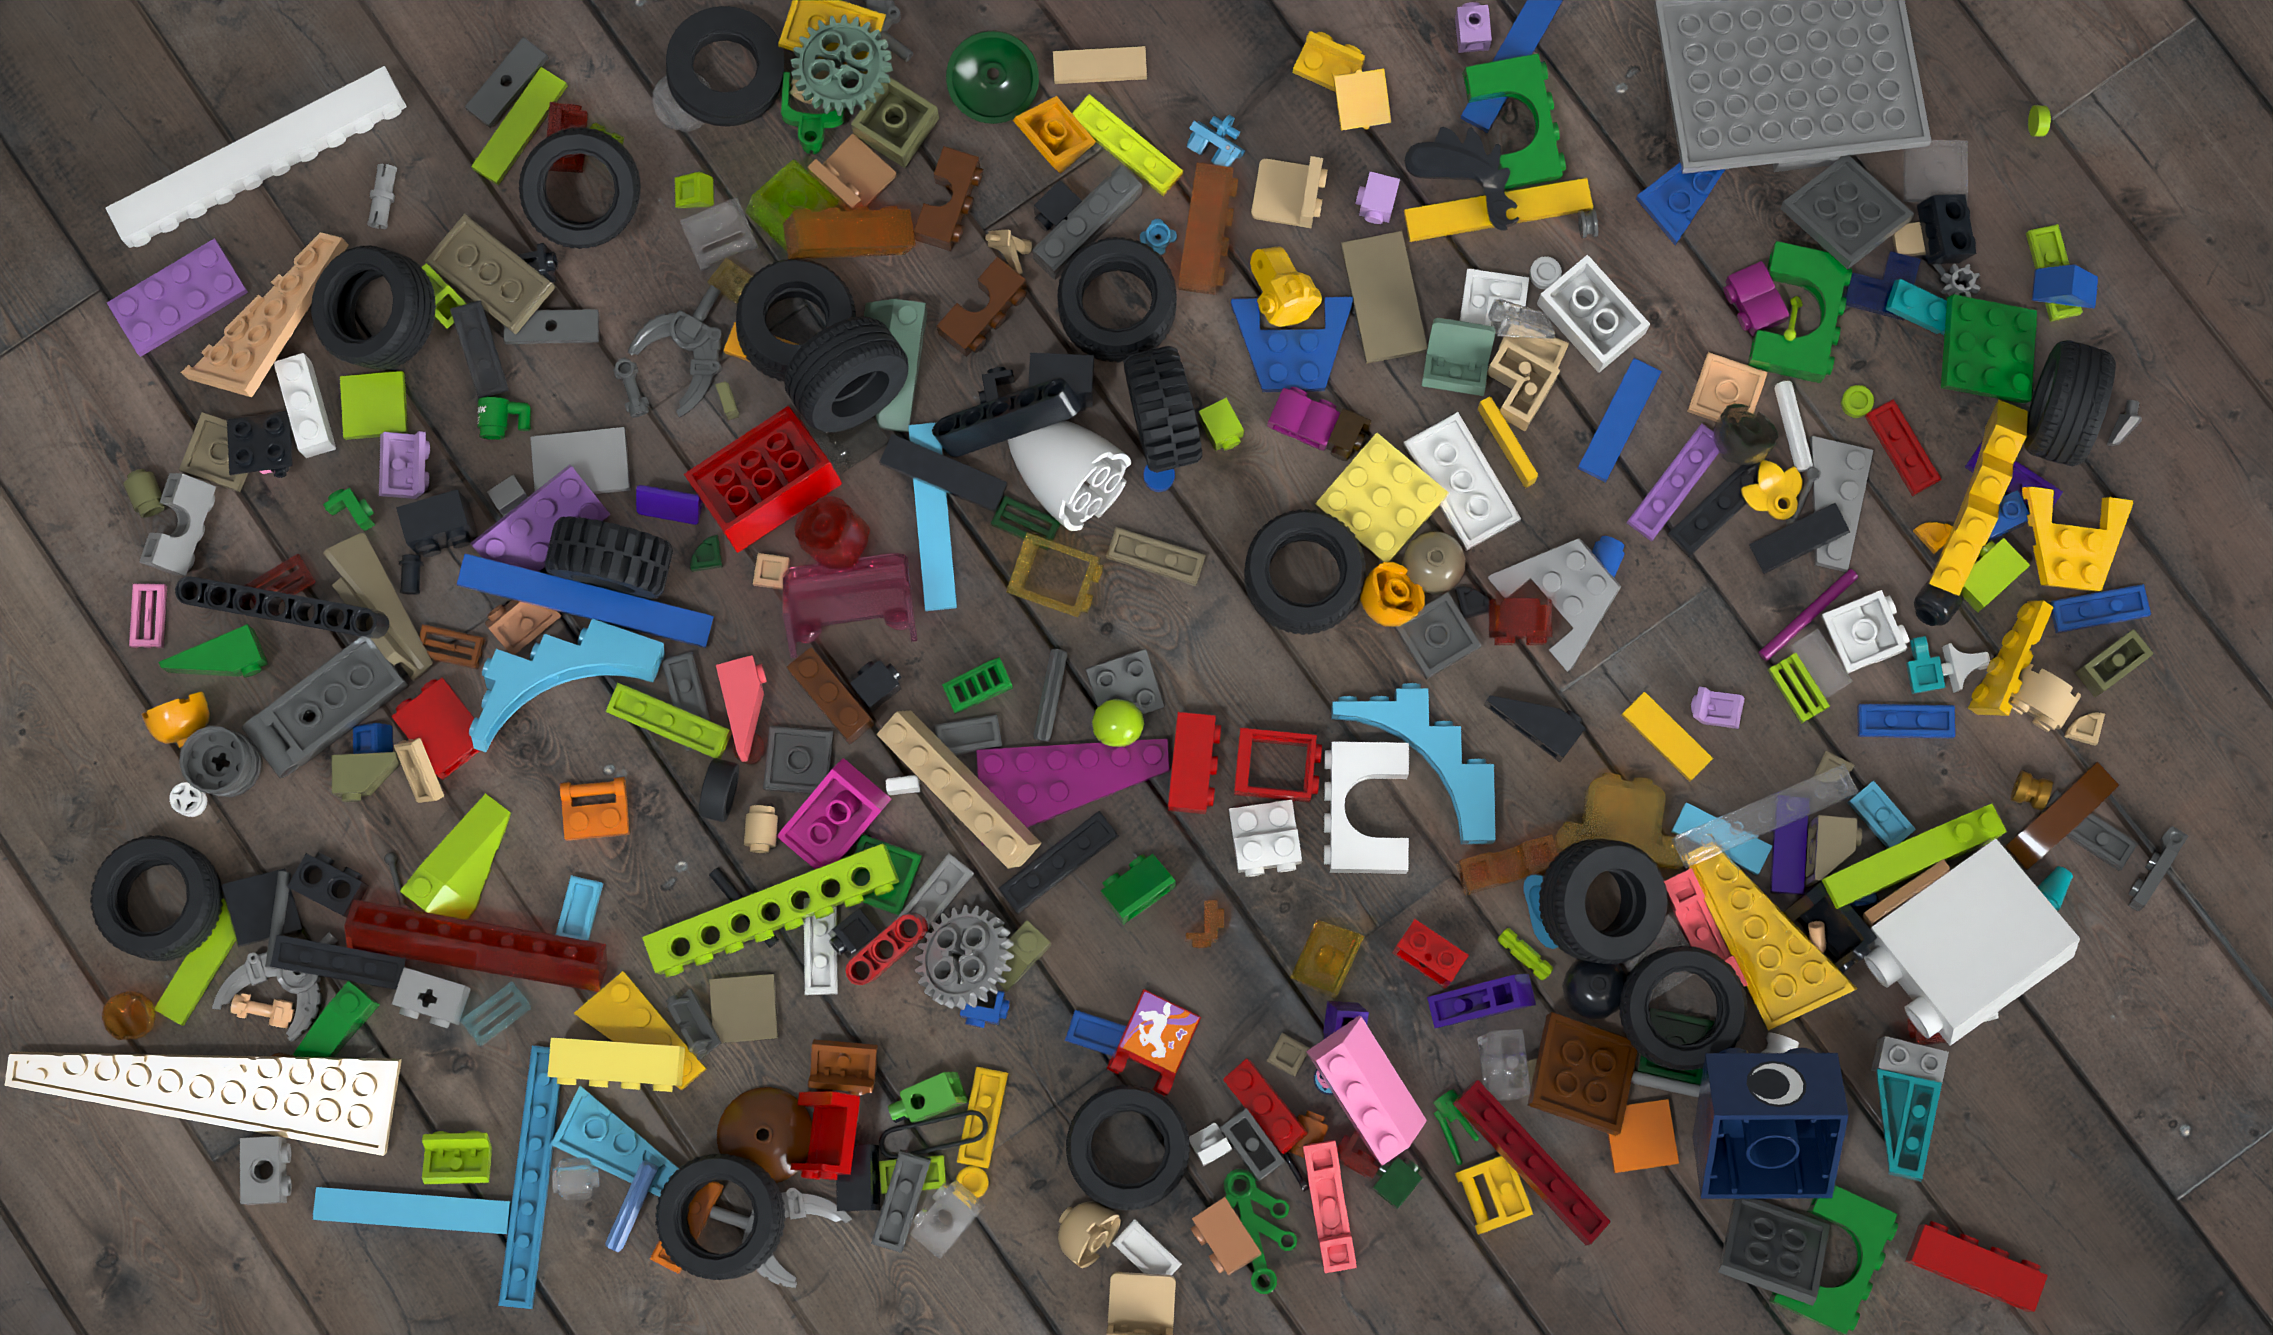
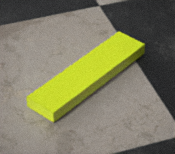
M1090 94L1073 111L1074 117L1099 145L1162 196L1183 175L1181 168Z

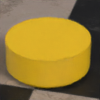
M965 1167L957 1175V1190L965 1198L977 1199L983 1196L988 1189V1177L979 1167Z

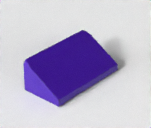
M637 485L636 509L639 515L693 525L699 523L703 503L698 495Z

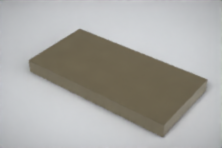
M466 214L460 218L425 260L429 266L474 302L481 300L483 309L515 335L556 287Z
M1402 231L1342 242L1341 250L1351 296L1353 297V306L1366 364L1427 352L1428 347Z

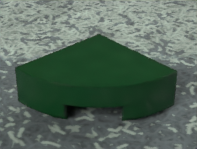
M718 535L706 538L697 547L690 561V570L692 572L723 567Z

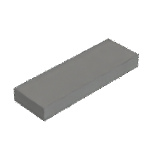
M948 853L897 919L909 913L921 914L928 923L929 931L932 928L931 922H936L940 918L941 914L944 913L972 878L974 872ZM908 919L904 924V931L907 935L914 937L918 931L916 922ZM919 941V942H918L914 947H912V948L915 949V948L917 947V945H918L921 941Z

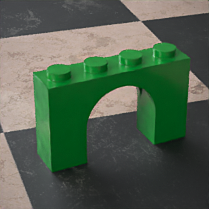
M1539 53L1465 67L1462 74L1468 103L1509 97L1522 102L1530 110L1534 118L1535 134L1531 144L1521 151L1500 155L1498 170L1509 168L1510 176L1504 190L1559 180L1563 175L1562 171L1566 170V163L1563 152L1558 153L1556 141L1560 140L1559 127L1557 122L1552 123L1550 111L1554 110L1553 96L1551 92H1546L1544 80H1548V71L1545 61L1540 62Z
M1776 241L1770 251L1767 266L1772 280L1795 285L1807 290L1819 305L1820 323L1814 332L1806 336L1795 337L1792 341L1786 340L1784 335L1757 330L1752 339L1747 365L1770 373L1821 383L1826 375H1831L1835 357L1830 356L1832 345L1836 346L1839 340L1841 327H1837L1836 323L1838 315L1842 316L1845 310L1847 298L1842 297L1844 286H1849L1852 268L1847 270L1829 252Z
M1835 1185L1832 1198H1813L1807 1212L1841 1227L1849 1234L1854 1242L1857 1254L1856 1265L1852 1274L1838 1286L1831 1288L1819 1286L1817 1299L1813 1306L1772 1292L1769 1302L1840 1335H1847L1848 1330L1853 1331L1858 1323L1860 1313L1856 1311L1861 1300L1866 1301L1870 1295L1873 1283L1869 1281L1873 1271H1879L1886 1256V1253L1882 1252L1887 1240L1891 1241L1896 1234L1898 1223L1895 1222L1898 1214Z

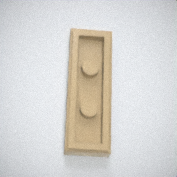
M1145 46L1053 51L1055 84L1147 79Z

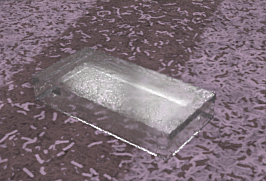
M1818 629L1790 646L1793 653H1797L1825 699L1853 682Z

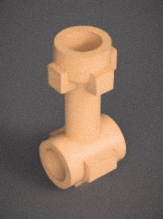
M246 993L241 995L235 994L231 1004V1013L237 1014L239 1018L245 1019L248 1013L269 1017V1025L281 1028H288L289 1022L293 1021L295 1009H292L293 1002L274 999L273 1005L251 1001V994Z

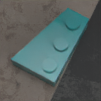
M1877 1069L1876 1077L1889 1175L1921 1182L1942 1083Z

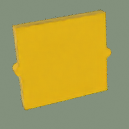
M1384 68L1363 72L1357 69L1355 73L1333 76L1341 130L1360 127L1367 130L1373 125L1391 123Z

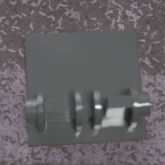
M1146 648L1085 668L1098 707L1105 701L1113 699L1131 701L1142 714L1164 707Z

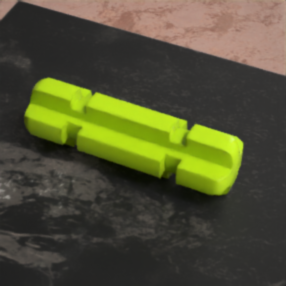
M1511 928L1505 929L1498 937V942L1503 947L1511 949L1510 953L1528 969L1532 968L1535 976L1540 980H1545L1553 971V966L1546 960L1542 961L1540 959L1541 955L1523 939L1519 940L1517 938L1518 935Z

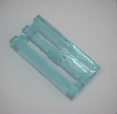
M511 981L461 1019L460 1022L475 1039L477 1045L481 1047L533 1007L515 983ZM511 992L514 993L513 997H511L509 1000H507L505 1003H503L501 1006L495 1009L492 1013H490L476 1025H472L471 1022H473L475 1019H477L479 1016H481L483 1013H485L487 1010L493 1007L496 1003H498L508 994H510ZM518 1001L522 1004L517 1010L480 1036L478 1032Z

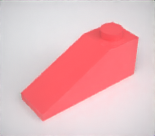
M753 655L716 665L737 754L741 762L748 761L764 697L762 683L767 682L763 665H757Z

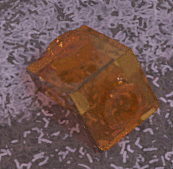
M1217 900L1204 901V933H1185V942H1192V948H1210L1211 942L1218 941V928H1224V908H1217Z

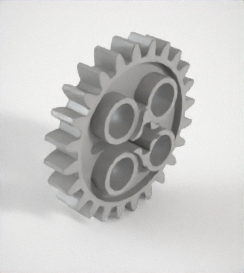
M964 905L962 912L955 907L952 908L951 917L942 913V923L931 922L934 931L932 933L927 932L925 935L928 939L926 943H919L917 945L923 950V954L915 956V960L922 963L921 966L915 969V972L923 976L918 983L926 988L924 993L932 997V1000L950 1009L956 1006L964 1010L966 1003L975 1008L977 1006V998L987 1002V992L989 990L995 994L998 993L995 986L996 982L1005 983L1006 980L1001 974L1003 971L1007 972L1012 969L1005 963L1006 960L1014 958V955L1006 951V949L1012 947L1014 943L1006 938L1010 931L1003 927L1004 922L995 917V914L988 910L985 911L979 906H975L972 909Z

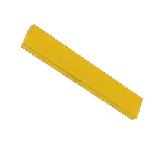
M1587 178L1504 192L1509 199L1518 205L1516 209L1511 208L1506 212V216L1510 220L1519 217L1517 223L1574 214L1581 210L1586 212L1593 209ZM1485 196L1404 210L1409 242L1494 228L1487 214Z

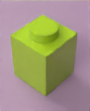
M1227 397L1198 412V419L1215 451L1221 448L1227 451L1241 443L1240 439L1243 438L1244 429Z

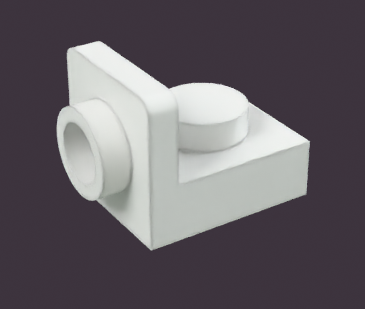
M1216 1123L1189 1137V1142L1203 1166L1232 1151L1228 1140L1224 1138Z

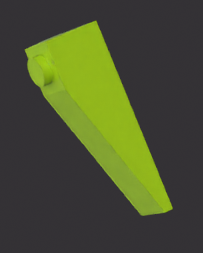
M485 793L424 860L400 892L452 931L458 933L478 907L483 886L490 874L491 864L497 849H499L511 812Z

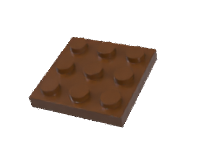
M1553 1012L1547 1014L1527 1106L1614 1136L1620 1134L1637 1056L1636 1048L1631 1045L1628 1038Z

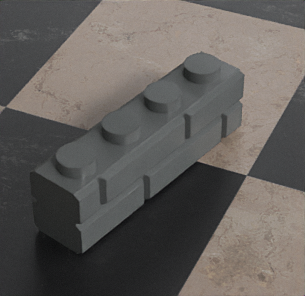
M1120 164L1111 172V177L1107 176L1067 215V220L1063 219L1032 250L1034 261L1056 280L1062 274L1065 265H1068L1067 262L1072 259L1074 254H1077L1080 249H1084V246L1087 244L1090 245L1091 242L1096 241L1142 196V184Z

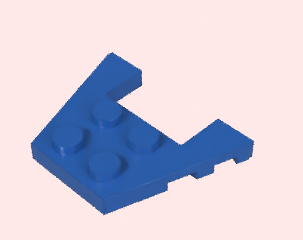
M1325 297V329L1260 330L1258 298L1231 299V308L1235 314L1241 336L1246 344L1262 392H1281L1283 388L1290 390L1291 387H1297L1305 392L1325 391L1352 307L1353 297Z

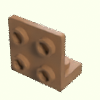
M851 134L823 164L815 159L807 167L810 178L855 219L897 176L896 172L854 134Z

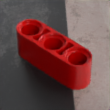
M918 913L905 914L896 919L847 963L845 971L848 980L855 985H865L876 980L924 938L928 931L926 919ZM908 919L913 920L917 924L918 931L914 937L907 935L904 931V924ZM884 940L889 941L893 945L894 952L890 958L882 955L880 951V945ZM860 961L865 962L869 966L870 972L866 979L861 978L857 974L856 967Z

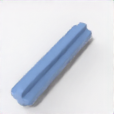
M643 1161L640 1164L605 1242L606 1247L616 1252L623 1249L658 1171V1167L648 1161Z

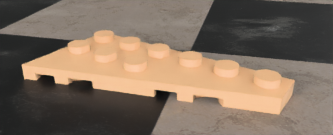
M320 232L294 258L295 265L284 276L278 274L271 281L274 285L263 298L258 295L224 329L225 336L215 346L209 344L201 352L204 357L193 368L188 365L181 373L189 380L252 397L312 304L315 285L321 273L336 256L347 249V242L341 237Z

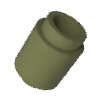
M138 469L127 475L128 479L123 485L134 511L138 512L141 518H148L161 513L165 507L160 503L162 492L154 473L146 472L145 469Z

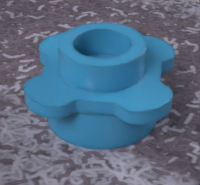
M1161 219L1152 220L1147 230L1140 234V242L1149 245L1159 255H1163L1165 248L1177 239L1176 232L1170 230ZM1158 234L1161 235V239L1159 240L1155 238V236Z

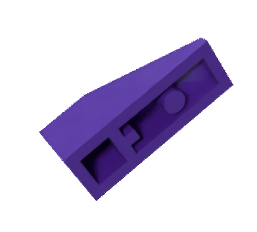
M1514 974L1427 997L1434 1028L1472 1021L1536 1005L1529 974Z

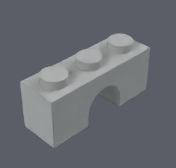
M169 473L160 503L169 506L175 511L178 518L177 527L169 536L163 533H149L139 562L172 575L186 576L195 561L193 553L196 544L204 535V521L207 512L214 505L215 495L213 494L216 486L183 473Z

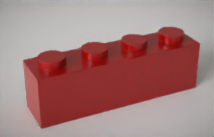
M1930 1221L1929 1225H1918L1905 1262L2023 1311L2035 1312L2048 1277L2047 1274L2039 1271L2040 1265L2022 1259L2021 1263L2008 1259L2010 1253L1991 1246L1990 1251L1978 1246L1979 1240L1965 1234H1960V1237L1957 1238L1947 1233L1948 1227Z

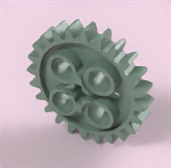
M846 15L842 16L840 23H836L834 17L830 16V25L827 26L819 20V30L815 31L813 28H807L810 35L809 39L802 36L799 37L803 48H793L798 58L791 59L792 67L796 68L791 73L794 80H799L795 84L797 90H804L802 94L804 100L812 99V105L815 109L823 103V109L826 114L830 112L832 107H835L838 116H841L843 108L846 107L850 114L853 115L855 105H859L863 111L866 110L864 101L868 99L875 104L874 93H885L881 83H890L889 75L885 72L893 71L892 64L887 62L892 59L890 51L886 50L888 48L886 39L880 40L881 33L878 29L871 32L870 22L860 27L859 17H855L850 24ZM830 43L840 44L834 51L825 50L826 46ZM866 51L869 53L865 59L857 60L854 58L858 52ZM820 56V57H823L824 59H818V60H816V57ZM820 71L829 72L825 79L815 78L816 74ZM859 71H868V73L862 74ZM856 79L859 81L853 88L844 87L848 80Z

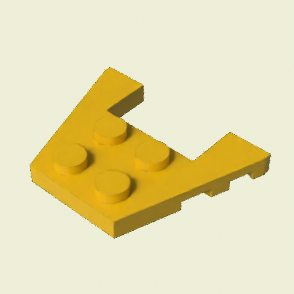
M2022 487L2023 499L2028 500L2030 514L2027 515L2028 524L2030 527H2033L2036 545H2033L2040 584L2043 586L2092 592L2102 591L2133 506V500L2112 497L2102 498L2100 529L2052 523L2054 490Z

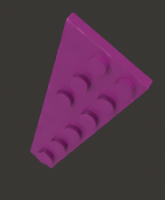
M1167 739L1136 740L1126 747H1113L1103 743L977 750L978 779L1027 828L1085 806L1087 803L1110 796L1130 786L1138 785L1168 773Z

